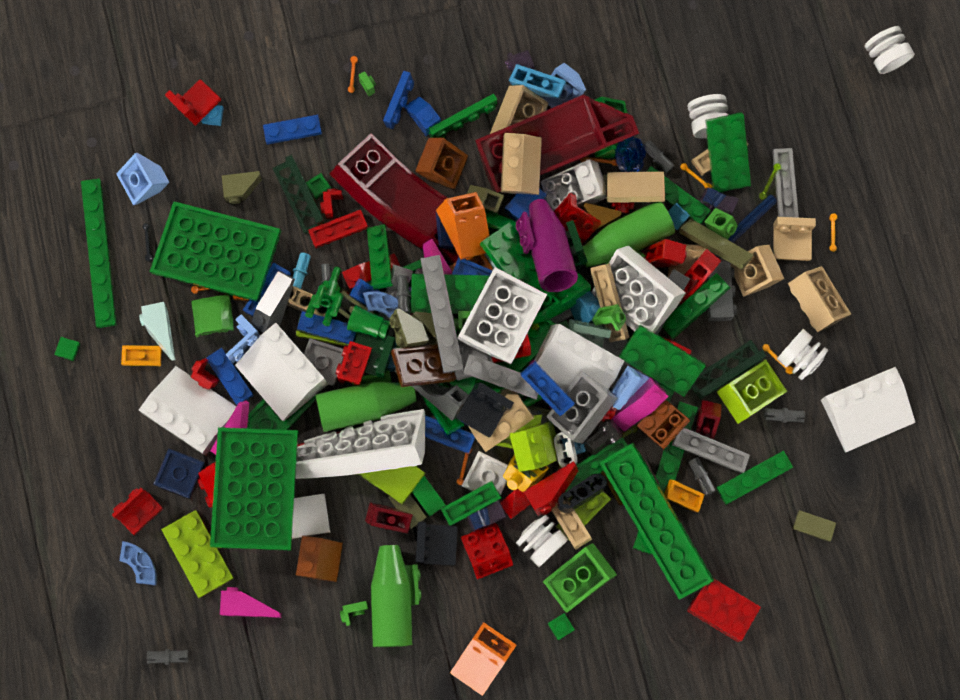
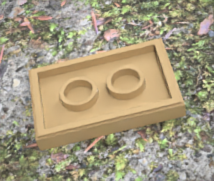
M607 172V202H665L664 172Z

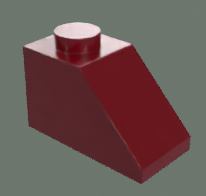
M702 400L695 427L696 433L714 440L721 418V404Z
M370 502L365 521L371 526L408 534L413 514Z

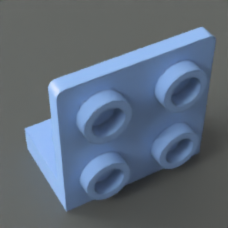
M242 315L238 316L235 320L239 324L237 328L244 338L226 354L233 364L238 362L260 337L258 331Z
M627 366L610 391L618 398L613 407L620 410L650 377Z

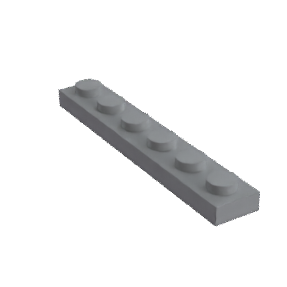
M440 255L421 258L443 373L463 370Z

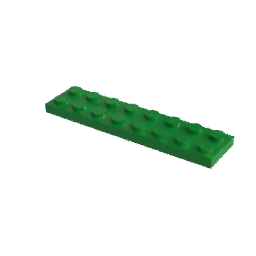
M632 443L599 462L678 599L680 600L713 582L714 579L635 444Z

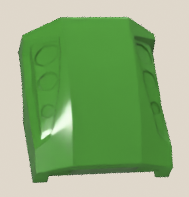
M230 295L214 296L192 301L196 337H200V334L203 336L216 332L234 331Z

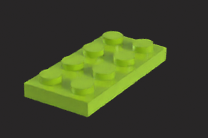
M197 510L161 529L198 598L234 579L218 548L210 547L211 535Z

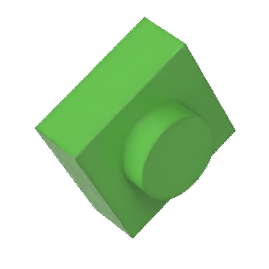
M364 71L358 75L359 82L367 95L371 96L375 93L374 86H376V83L372 76L368 77Z

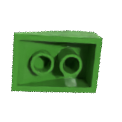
M590 544L547 577L543 583L563 610L568 613L617 574L596 546Z

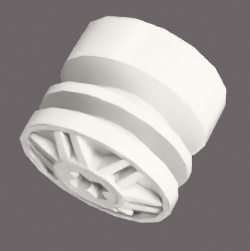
M899 26L881 31L865 44L866 50L870 51V57H877L874 65L880 74H885L899 68L915 55L909 43H902L906 37L904 34H901L902 30Z
M706 95L688 103L689 116L694 120L691 126L695 138H707L706 119L729 115L726 113L728 105L726 104L727 99L725 95Z
M804 329L801 330L777 358L785 367L794 362L796 366L792 371L793 374L801 368L803 371L798 376L800 380L812 374L822 363L828 352V349L825 347L819 353L816 351L821 345L820 342L811 347L809 343L813 336Z
M546 515L531 523L516 542L519 547L524 542L528 543L523 549L524 552L529 551L531 548L535 550L530 559L538 567L542 566L568 541V538L561 530L553 534L549 532L554 526L553 522L547 527L543 525L549 519Z

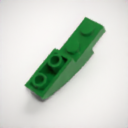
M578 273V279L572 287L560 292H543L547 296L532 324L551 319L576 305L578 298L591 290V285Z

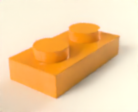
M122 345L121 364L123 366H161L162 349L160 346Z
M669 480L664 493L667 500L697 513L700 510L705 495L675 480Z

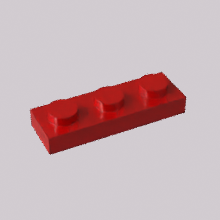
M360 209L311 228L308 232L316 249L368 228V225Z

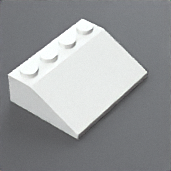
M630 246L619 248L609 263L622 311L626 317V325L633 331H636L641 324L655 333L675 310L686 292ZM594 287L591 293L598 299L596 289Z
M494 267L457 340L511 364L547 294Z
M277 323L266 330L235 365L283 422L328 385L325 378Z
M561 324L551 325L534 360L565 392L581 371L609 389L624 363V360Z
M175 366L151 392L139 411L206 456L217 440L218 427H225L237 406L213 390L200 387L198 382L192 379L189 374Z
M896 367L827 395L821 400L845 453L915 423L904 384Z

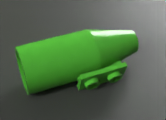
M652 202L607 225L583 246L588 261L583 265L588 268L608 264L616 250L626 246H630L639 255L645 257L641 250L673 235L675 227L662 202Z
M390 371L386 372L384 379L373 375H363L360 386L352 383L353 386L315 394L323 432L363 424V422L369 420H381L382 416L393 414L416 402L414 388L412 386L401 387L400 382H392Z
M399 545L379 546L371 583L373 647L413 645L411 606L419 605L421 600V590L418 589V581H420L421 575L418 565L404 564Z

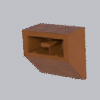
M665 399L653 412L644 417L637 427L657 446L665 449L690 420Z

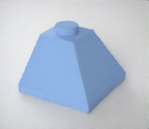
M563 63L556 67L551 76L566 80V85L560 98L540 97L553 108L583 95L586 88L580 75Z
M135 153L117 173L133 205H137L160 193L169 183L161 166L139 153Z

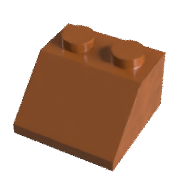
M428 138L415 171L427 180L455 189L468 155L444 138Z
M302 536L296 576L337 582L343 543Z

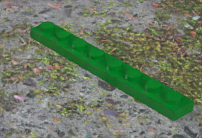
M100 178L81 181L96 327L117 326L102 184Z
M679 401L677 409L690 420L684 428L691 430L698 407ZM673 440L663 450L655 475L660 483L658 485L663 494L669 480L676 479L684 453L683 449L672 445ZM638 530L633 549L652 554Z

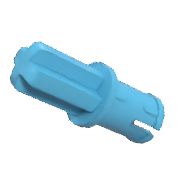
M300 253L296 268L293 269V278L295 279L293 286L301 289L304 278L308 274L306 271L311 256L307 253Z

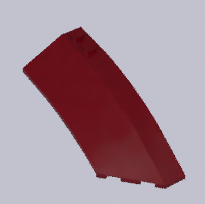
M581 95L521 122L476 139L475 143L492 190L501 193L503 136L505 133L526 134L542 138L540 176L633 137L639 134L632 115L616 110L614 107L602 102L595 101L586 95Z
M372 133L330 172V175L362 207L391 230L422 249L424 243L433 239L445 260L453 264L457 262L459 256L456 250L439 248L436 210L447 197L411 172Z

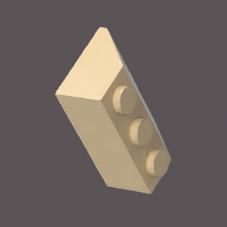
M524 85L509 86L490 134L546 111L549 103Z
M515 133L504 134L501 193L539 195L541 137Z
M822 266L806 271L788 283L791 293L797 298L802 311L807 314L811 326L817 332L851 315V312Z
M505 388L500 393L514 402L511 410L504 412L491 437L488 438L469 427L485 452L510 436L509 433L517 431L534 419L533 414L517 392Z

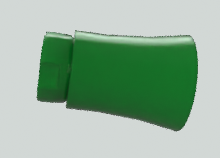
M355 305L348 321L347 330L386 339L391 325L390 321L384 320L385 318Z

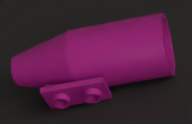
M534 200L529 205V217L527 212H523L516 222V230L520 236V245L523 248L524 254H528L531 250L540 287L547 292L564 291L572 287L578 279L566 231L546 200Z

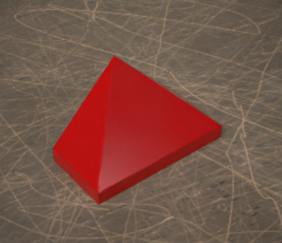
M518 488L499 503L510 519L530 505L524 492Z

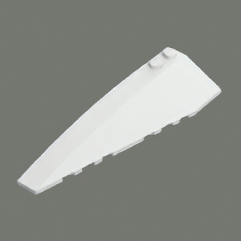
M424 409L385 415L381 417L380 421L372 423V420L363 422L364 426L353 429V426H350L338 434L334 431L304 440L305 444L297 447L296 479L344 476L421 465L425 454Z

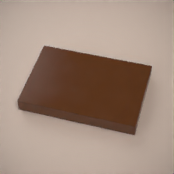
M438 344L395 348L391 351L401 387L454 382L457 379L455 372L443 373Z

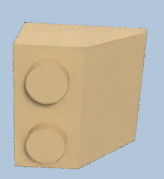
M770 245L757 246L748 251L753 254V259L743 269L731 264V267H734V277L743 297L768 288L784 279Z

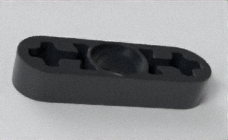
M593 474L561 494L557 504L559 510L563 513H570L601 494L607 484L606 478L601 474ZM594 481H595L596 483H599V482L601 483L600 486H599L598 484L595 485V486H593V485H594ZM585 490L588 495L580 497L577 491ZM564 500H565V502H569V501L571 500L570 505H568V504H565V505H564V504H563Z

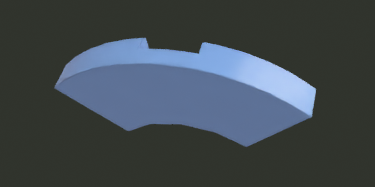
M378 291L363 293L368 312L378 311L390 318L395 309H398V299L387 293Z
M122 541L120 561L127 563L133 568L136 575V583L157 585V572L150 556L140 547Z

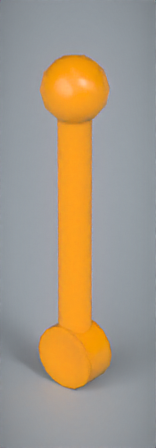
M681 164V170L687 171L701 184H703L706 190H708V188H713L711 184L706 183L698 175L691 171L688 168L687 164Z
M834 213L829 216L831 221V245L829 249L832 252L837 250L835 245V221L837 215Z
M764 344L762 349L777 360L778 356L770 349V346ZM779 362L786 369L787 374H792L793 367H785Z

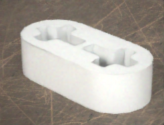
M563 432L558 433L554 438V445L559 465L562 468L568 465V463H564L566 452L567 456L572 458V461L569 463L574 461L577 464L574 441ZM562 436L568 439V442L565 443V447L564 444H560Z

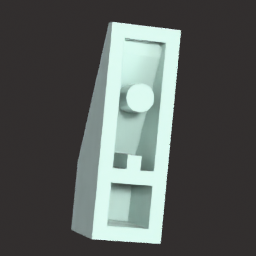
M160 302L141 306L142 314L139 315L141 325H145L148 333L171 361L175 360L169 314L165 303Z

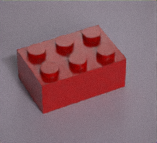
M714 579L713 582L698 590L687 612L736 642H741L761 607Z

